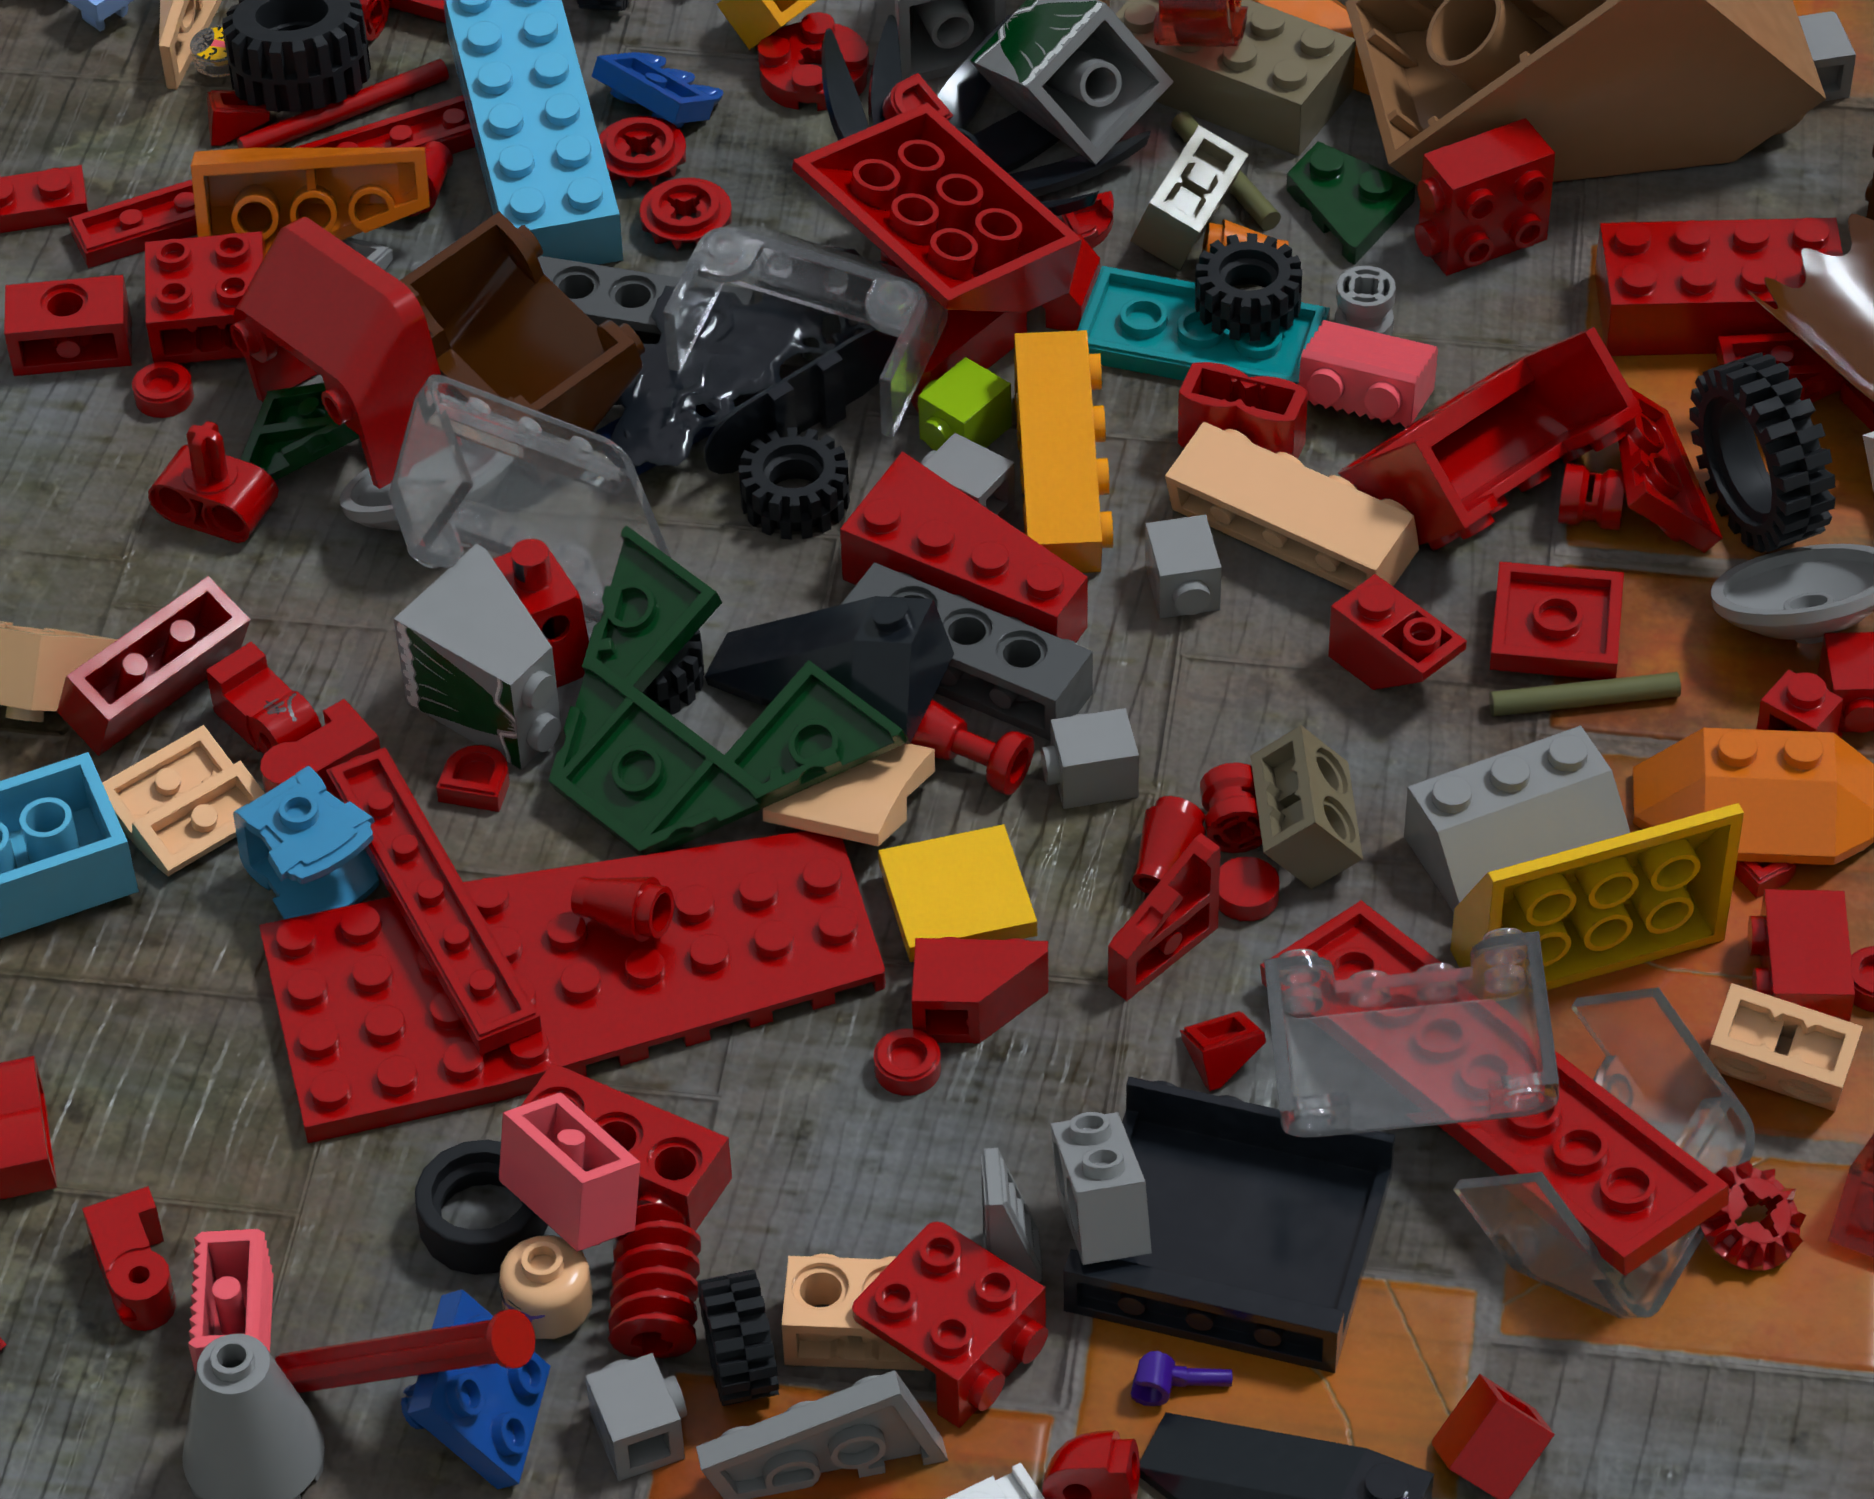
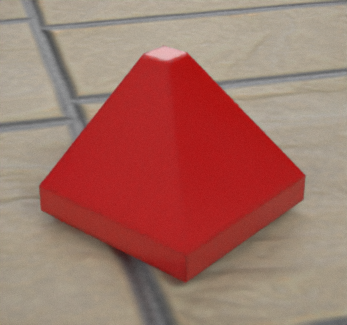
M211 90V92H207L211 146H222L269 121L270 112L266 110L265 104L257 107L250 106L247 101L240 100L235 95V91Z
M1240 1011L1184 1027V1030H1180L1182 1041L1205 1087L1209 1091L1221 1088L1266 1043L1265 1033Z

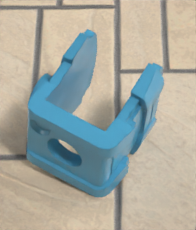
M306 766L291 778L233 812L241 862L249 875L258 884L268 891L270 889L274 891L277 897L272 900L283 919L359 904L379 886V873L364 850L374 839L371 824L375 822L374 818L349 801L344 804L329 793L323 780L310 766Z

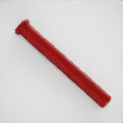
M508 1309L496 1313L491 1320L282 1353L276 1356L275 1361L299 1394L496 1363L507 1369L519 1368L527 1364L534 1353L535 1332L525 1314L515 1309Z

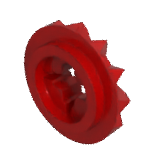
M652 116L625 118L611 124L599 135L610 180L616 181L625 178L630 188L638 181L644 180L654 186L658 176L674 177L677 166L686 163V140L683 133L677 126L661 118ZM651 151L650 156H646L645 153ZM631 152H636L638 155L632 157Z
M676 178L660 183L644 196L639 210L642 230L652 234L655 244L671 241L676 250H679L685 243H693L697 247L702 248L705 238L721 239L723 228L732 222V205L728 194L717 184L700 178ZM696 213V218L693 219L689 215ZM677 214L684 216L680 220L676 219Z
M1750 1161L1728 1168L1724 1166L1715 1175L1729 1185V1204L1700 1224L1707 1242L1723 1259L1742 1269L1764 1271L1781 1265L1803 1242L1800 1237V1227L1806 1215L1799 1212L1794 1203L1796 1189L1785 1188L1776 1180L1775 1169L1762 1171L1753 1168ZM1759 1204L1761 1207L1765 1205L1768 1209L1765 1212L1766 1216L1762 1218L1760 1223L1758 1221L1750 1224L1745 1222L1740 1226H1737L1735 1221L1742 1217L1741 1213L1748 1206L1755 1207Z

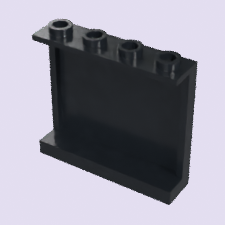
M1129 1077L1126 1084V1111L1122 1123L1146 1182L1152 1254L1083 1265L1078 1250L1071 1249L1063 1271L1064 1311L1335 1373L1391 1182L1395 1135L1377 1131L1366 1125H1348L1312 1117L1298 1110L1284 1111L1244 1102L1239 1098L1229 1095L1216 1096L1184 1089L1166 1081L1152 1082Z

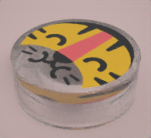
M222 25L211 26L199 31L190 43L194 67L200 73L207 76H229L230 72Z

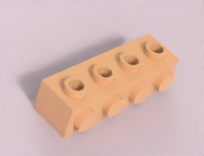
M1203 422L1165 475L1172 510L1187 517L1206 514L1210 527L1350 591L1374 574L1394 587L1419 550L1415 517L1400 503L1391 499L1379 500L1357 490L1353 484L1340 476L1331 475L1327 477L1305 467L1297 458L1288 453H1273L1253 444L1244 434L1233 429L1222 430Z

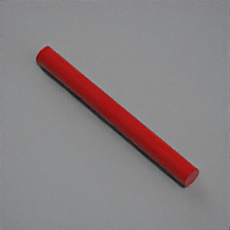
M437 59L361 89L355 94H349L347 99L339 103H331L320 109L307 110L237 138L238 148H276L449 79L448 69L442 59Z

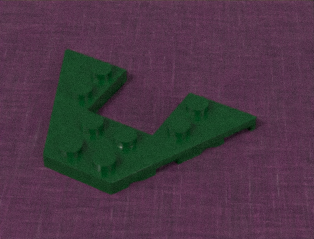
M626 525L620 535L623 545L611 586H605L602 596L604 609L601 620L593 627L582 664L585 674L575 707L570 706L563 729L565 742L562 749L556 753L548 781L555 791L640 856L672 850L902 746L908 739L903 729L809 660L725 755L644 695L642 692L723 602L715 590Z

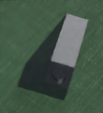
M874 596L727 632L704 677L709 686L756 704L765 705L774 700L809 660L903 729L908 739L905 744H910L951 662L954 652L934 599Z
M1167 1412L1163 1416L1140 1460V1478L1167 1499H1432L1434 1474L1367 1448Z

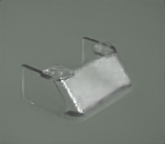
M761 226L720 227L703 235L697 243L663 311L669 369L681 371L724 283L737 284L873 326L880 332L899 337L879 378L881 434L893 438L946 326L949 310L945 309L901 268Z
M1659 987L1576 998L1571 1006L1572 1010L1606 1056L1593 1080L1712 1173L1715 1174L1724 1166L1728 1168L1750 1161L1755 1147V1131L1748 1112ZM1542 1172L1461 1179L1453 1189L1511 1268L1621 1319L1646 1318L1655 1315L1664 1304L1704 1237L1699 1224L1624 1276L1601 1257L1595 1243Z

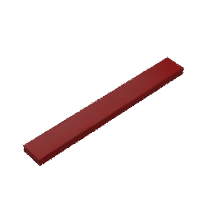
M461 95L294 148L423 147L427 142L437 141L447 146L451 153L454 154L476 146L464 98ZM192 179L68 218L71 235L88 269L145 251V242L183 239L197 235Z

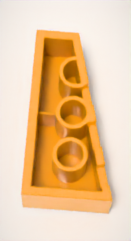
M1087 330L1015 333L1014 403L1015 412H1017V443L1020 453L1021 493H1024V534L1082 573L1101 572L1102 548H1113L1112 511H1100L1099 495H1109L1108 458H1096L1095 442L1106 441L1104 405L1093 406L1092 390H1102L1100 353L1089 354Z

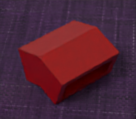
M1077 233V235L1082 238L1069 293L1042 305L1046 310V328L1077 331L1099 275L1100 257L1080 233Z

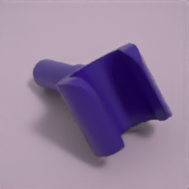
M1150 1351L1138 1362L1137 1372L1134 1375L1131 1389V1397L1137 1403L1145 1406H1161L1169 1400L1172 1386L1231 1387L1233 1380L1232 1369L1175 1366V1361L1169 1355L1160 1351Z

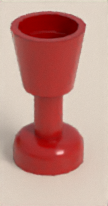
M933 699L910 743L935 749V758L952 760L958 754L987 766L986 780L993 790L1004 795H1012L1019 788L1029 770L1034 753V740L1031 736L1022 732L1011 731L1004 734L995 743L967 731V723L963 718Z

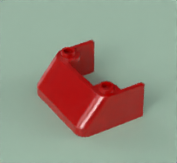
M301 217L282 227L234 310L235 324L230 326L232 339L239 351L245 356L257 399L263 402L267 391L291 388L320 374L326 391L322 392V402L327 413L336 424L341 425L345 423L359 435L373 485L379 489L460 446L427 321L422 307L413 292L403 282L307 217Z

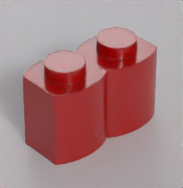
M1211 362L1192 363L1179 390L1178 444L1185 448L1201 424L1206 422L1222 430L1233 429L1239 431L1255 445L1273 453L1285 452L1298 459L1306 442L1308 391L1302 386L1282 378L1271 376L1249 377L1242 371L1224 364Z
M35 1056L0 1063V1200L57 1188L47 1105Z

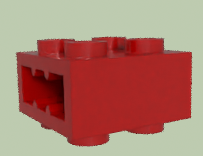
M1526 118L1423 154L1422 180L1418 182L1417 186L1420 211L1419 224L1415 226L1414 230L1415 239L1422 254L1426 257H1431L1446 276L1547 240L1555 152Z
M262 231L145 242L146 327L153 363L162 361L189 363L245 357L232 339L230 326L235 324L234 310L266 255Z

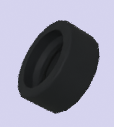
M489 1139L468 1141L440 1152L423 1168L416 1184L415 1204L420 1237L431 1256L451 1270L474 1275L500 1272L501 1263L508 1251L523 1240L535 1236H544L548 1225L523 1202L521 1208L509 1220L492 1228L470 1230L454 1226L442 1218L441 1209L443 1205L462 1190L471 1186L487 1184L506 1187L499 1181L501 1142Z

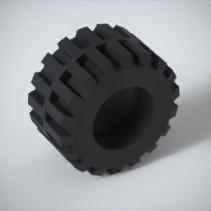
M239 0V4L231 6L226 12L227 17L223 18L222 28L232 90H235V95L240 100L247 101L250 106L257 107L265 104L267 111L302 112L320 109L328 104L339 103L347 99L349 94L357 93L362 89V84L367 82L370 77L369 50L362 4L359 0Z

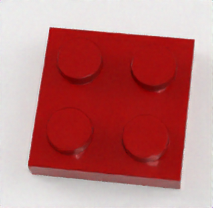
M1499 561L1489 670L1599 680L1616 678L1624 572Z

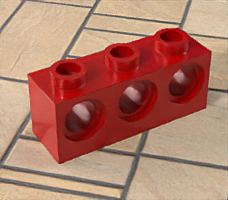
M552 1062L522 1105L559 1092L564 1094L640 1161L637 1206L647 1203H665L678 1209L686 1217L687 1226L696 1231L732 1179L729 1137Z

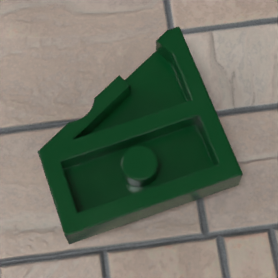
M1319 141L1287 173V192L1300 207L1310 211L1312 221L1323 233L1331 231L1343 244L1342 256L1354 265L1413 204L1415 198V184Z
M324 383L267 391L240 460L262 468L276 481L360 437L345 423L338 425L331 419L322 402V392L326 391Z

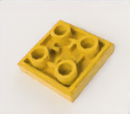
M1004 824L878 850L880 870L910 962H914L915 938L939 939L942 937H956L959 939L1006 940L1038 936L1037 919Z

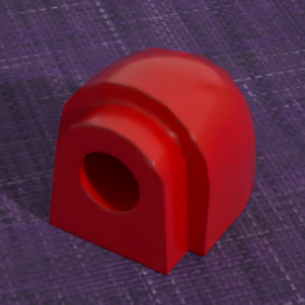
M1116 1430L1084 1433L1068 1440L1056 1451L1050 1460L1043 1480L1042 1495L1045 1499H1137L1140 1460L1136 1440L1121 1439L1119 1432Z

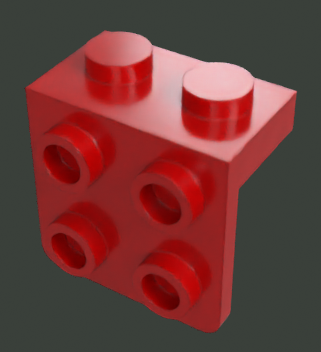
M931 1222L925 1226L855 1299L852 1305L853 1318L856 1323L936 1374L937 1414L959 1429L977 1409L985 1411L996 1401L1003 1389L1005 1379L1021 1362L1028 1364L1033 1361L1042 1350L1048 1337V1329L1046 1328V1288L943 1222Z

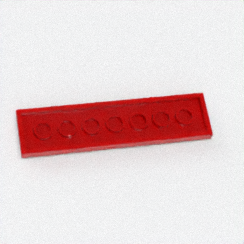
M1362 900L1260 964L1261 979L1264 986L1622 1275H1628L1729 1204V1185Z

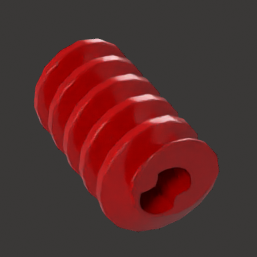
M665 1203L639 1205L636 1211L635 1230L616 1237V1242L613 1246L614 1266L611 1274L613 1288L610 1292L611 1312L608 1319L610 1335L607 1340L613 1349L623 1355L635 1358L653 1353L655 1358L677 1357L691 1351L696 1344V1329L693 1325L698 1320L697 1305L694 1302L699 1297L696 1278L700 1274V1262L697 1256L701 1251V1238L693 1228L687 1226L686 1217L678 1209Z

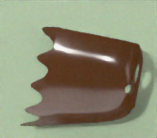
M1851 214L1848 219L1852 246L1847 254L1828 256L1816 250L1804 248L1801 251V257L1805 270V282L1800 288H1791L1774 279L1764 278L1767 289L1776 302L1778 309L1772 308L1749 291L1748 293L1855 388L1874 402V220L1858 214Z

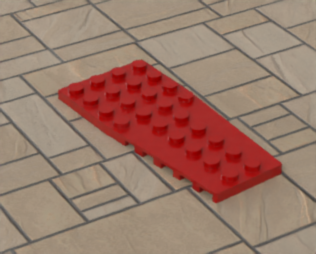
M810 831L463 882L539 1013L542 1030L482 1055L479 1054L392 897L259 925L307 1143L524 1095L532 1091L552 1062L587 1076L586 1065L617 1056L620 1066L649 1058L648 1047L682 1037L685 1046L688 1047L711 1040L710 1029L743 1019H747L750 1028L773 1022L772 1011L809 1000L812 1009L815 1010L835 1004V993L870 982L875 992L886 987L885 966L843 839ZM583 876L595 879L655 877L662 886L669 887L673 892L674 912L668 930L661 938L650 937L644 942H639L588 917L575 915L571 909V895L574 885Z

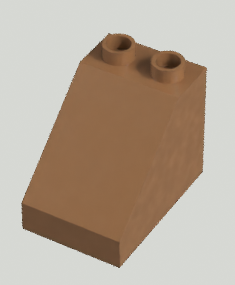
M1348 0L1345 2L1388 164L1417 186L1418 182L1422 180L1423 154L1524 118L1530 122L1555 152L1553 182L1731 163L1771 136L1789 131L1803 119L1808 111L1826 100L1793 0Z

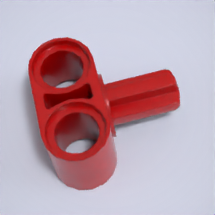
M206 421L202 426L192 425L186 434L188 445H183L153 483L148 491L149 501L157 513L175 524L235 543L245 542L278 498L279 490L271 475L262 468L225 455L223 436L219 433L217 424Z

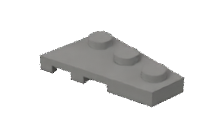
M895 1370L883 1375L864 1377L856 1381L852 1387L815 1401L797 1403L788 1408L784 1413L750 1426H739L729 1429L719 1438L696 1446L701 1471L723 1499H752L809 1488L819 1480L821 1473L839 1469H857L859 1478L885 1473L884 1461L921 1454L923 1465L948 1461L943 1437Z

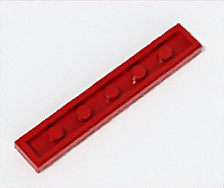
M386 747L327 769L328 784L335 797L344 804L349 801L374 818L375 822L371 824L374 839L365 850L479 1054H485L541 1031L539 1013Z

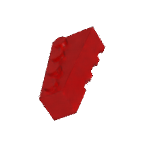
M903 451L840 528L842 578L844 581L857 585L875 562L894 571L907 573L921 582L948 593L961 595L975 604L1002 615L1015 617L1029 626L1061 639H1069L1076 643L1088 628V576Z

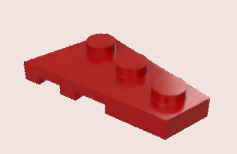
M1630 387L1643 412L1623 424L1627 435L1618 441L1628 507L1659 525L1661 530L1671 540L1675 542L1684 540L1705 553L1723 537L1668 410Z

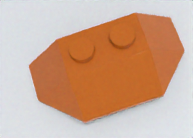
M1703 727L1633 767V824L1642 829L1739 803L1744 811L1737 861L1835 865L1863 851L1874 843V763L1832 732Z

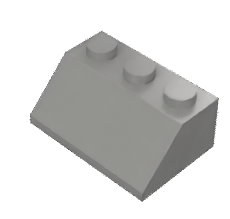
M1582 726L1410 785L1407 788L1404 838L1453 913L1454 908L1487 872L1631 833L1612 769Z

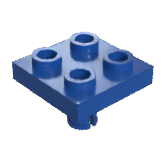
M461 1289L441 1295L432 1329L491 1320L493 1315ZM534 1352L527 1364L514 1369H507L496 1363L418 1375L417 1382L406 1387L403 1392L408 1397L401 1398L402 1413L411 1427L429 1431L497 1490L514 1486L520 1483L551 1366Z

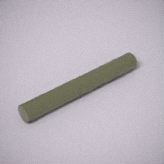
M1186 111L1177 114L1171 124L1174 131L1186 144L1198 125H1200ZM1240 170L1229 192L1263 230L1273 229L1280 222V213Z
M1678 672L1491 691L1489 692V706L1492 717L1673 698L1680 697L1681 683Z

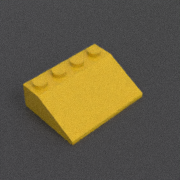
M1732 804L1487 872L1454 908L1450 951L1466 982L1497 1005L1725 940L1744 811L1740 804Z

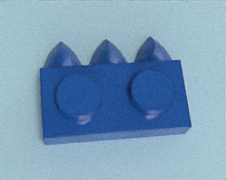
M630 52L597 56L591 76L611 88L610 93L615 98L627 103L640 104L652 111V117L667 120L678 128L683 127L688 122L709 120L713 107L723 96V90L719 88L692 84L695 76L691 72L664 68L666 58L649 53Z

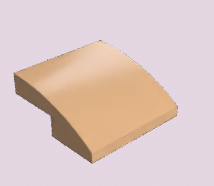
M204 725L102 782L125 835L146 858L167 876L172 875L237 837L233 812L265 794L241 761L235 764L231 762Z
M914 744L899 746L764 807L763 821L880 846L907 821V797L935 772V749Z

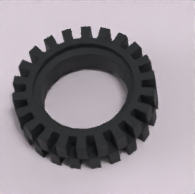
M1756 353L1702 372L1703 375L1698 376L1695 381L1697 388L1692 389L1690 397L1695 404V407L1689 408L1690 420L1699 427V429L1691 431L1692 442L1702 448L1703 454L1696 456L1699 469L1707 468L1710 479L1704 483L1709 494L1717 492L1719 499L1715 507L1721 517L1730 514L1728 527L1734 535L1741 533V542L1747 547L1754 545V550L1762 553L1782 548L1824 532V526L1829 525L1832 520L1829 510L1835 509L1836 498L1828 491L1836 487L1835 475L1825 469V465L1832 463L1830 449L1821 448L1818 438L1826 435L1821 423L1813 425L1810 416L1814 413L1815 408L1810 398L1803 401L1800 400L1803 386L1797 378L1789 380V368L1783 363L1776 364L1774 356L1770 354L1763 356L1762 353ZM1755 434L1758 437L1759 443L1765 455L1768 471L1766 470L1762 457L1760 455Z

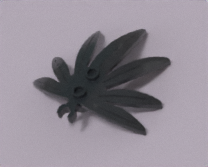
M892 14L888 16L873 62L868 95L869 125L835 35L830 28L825 32L821 57L822 82L827 111L838 140L886 120L883 114V102L892 88L902 81L897 21ZM1008 15L977 46L937 95L954 115L949 122L1007 173L1028 163L1060 140L1020 110L974 135L964 130L982 106L992 87L970 60L1012 15ZM1145 131L1116 143L1096 165L1080 155L1009 175L1034 197L1053 193L1086 181L1126 160L1147 145L1151 131ZM1099 191L1072 198L1040 202L1054 215L1060 216L1094 205Z

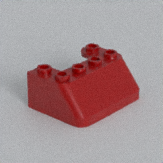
M1592 327L1516 359L1495 370L1421 417L1412 425L1404 428L1342 468L1338 475L1348 480L1357 490L1379 500L1391 499L1403 505L1415 517L1418 545L1428 543L1432 551L1452 542L1459 536L1464 540L1495 522L1492 514L1508 504L1504 496L1505 493L1516 486L1520 492H1524L1545 481L1552 475L1548 465L1560 457L1564 464L1592 449L1598 452L1627 435L1623 424L1643 411L1595 327Z

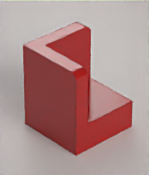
M1479 1374L1433 1438L1432 1446L1449 1470L1496 1499H1509L1555 1434L1534 1407Z

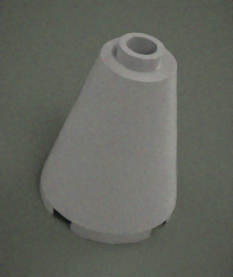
M229 1334L215 1339L204 1348L197 1362L183 1448V1469L192 1494L197 1499H301L300 1493L310 1485L314 1478L317 1483L324 1471L326 1446L318 1421L261 1341L245 1334Z

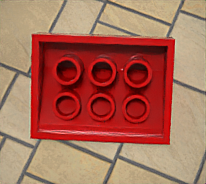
M929 103L920 105L793 160L792 170L947 310L1026 313L1069 293L1082 238Z

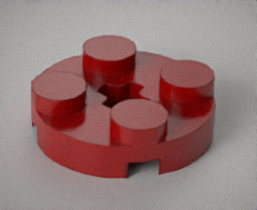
M815 12L807 14L801 22L785 26L759 42L758 61L761 87L770 99L786 108L799 110V102L817 103V111L827 110L822 82V67L812 63L821 64L822 43L826 30L830 28L835 35L858 96H860L867 85V73L870 69L869 48L866 42L852 29L841 24H835L833 17L827 13Z

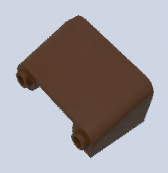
M499 211L400 281L413 292L422 307L442 380L453 391L457 402V409L474 426H495L499 429L507 430L515 445V453L511 464L531 484L540 489L563 471L642 370L643 364L640 356L645 353V348L636 332L627 323L618 326L613 321L607 319L597 326L543 273L538 257L543 255V249L534 234L525 225L516 228Z

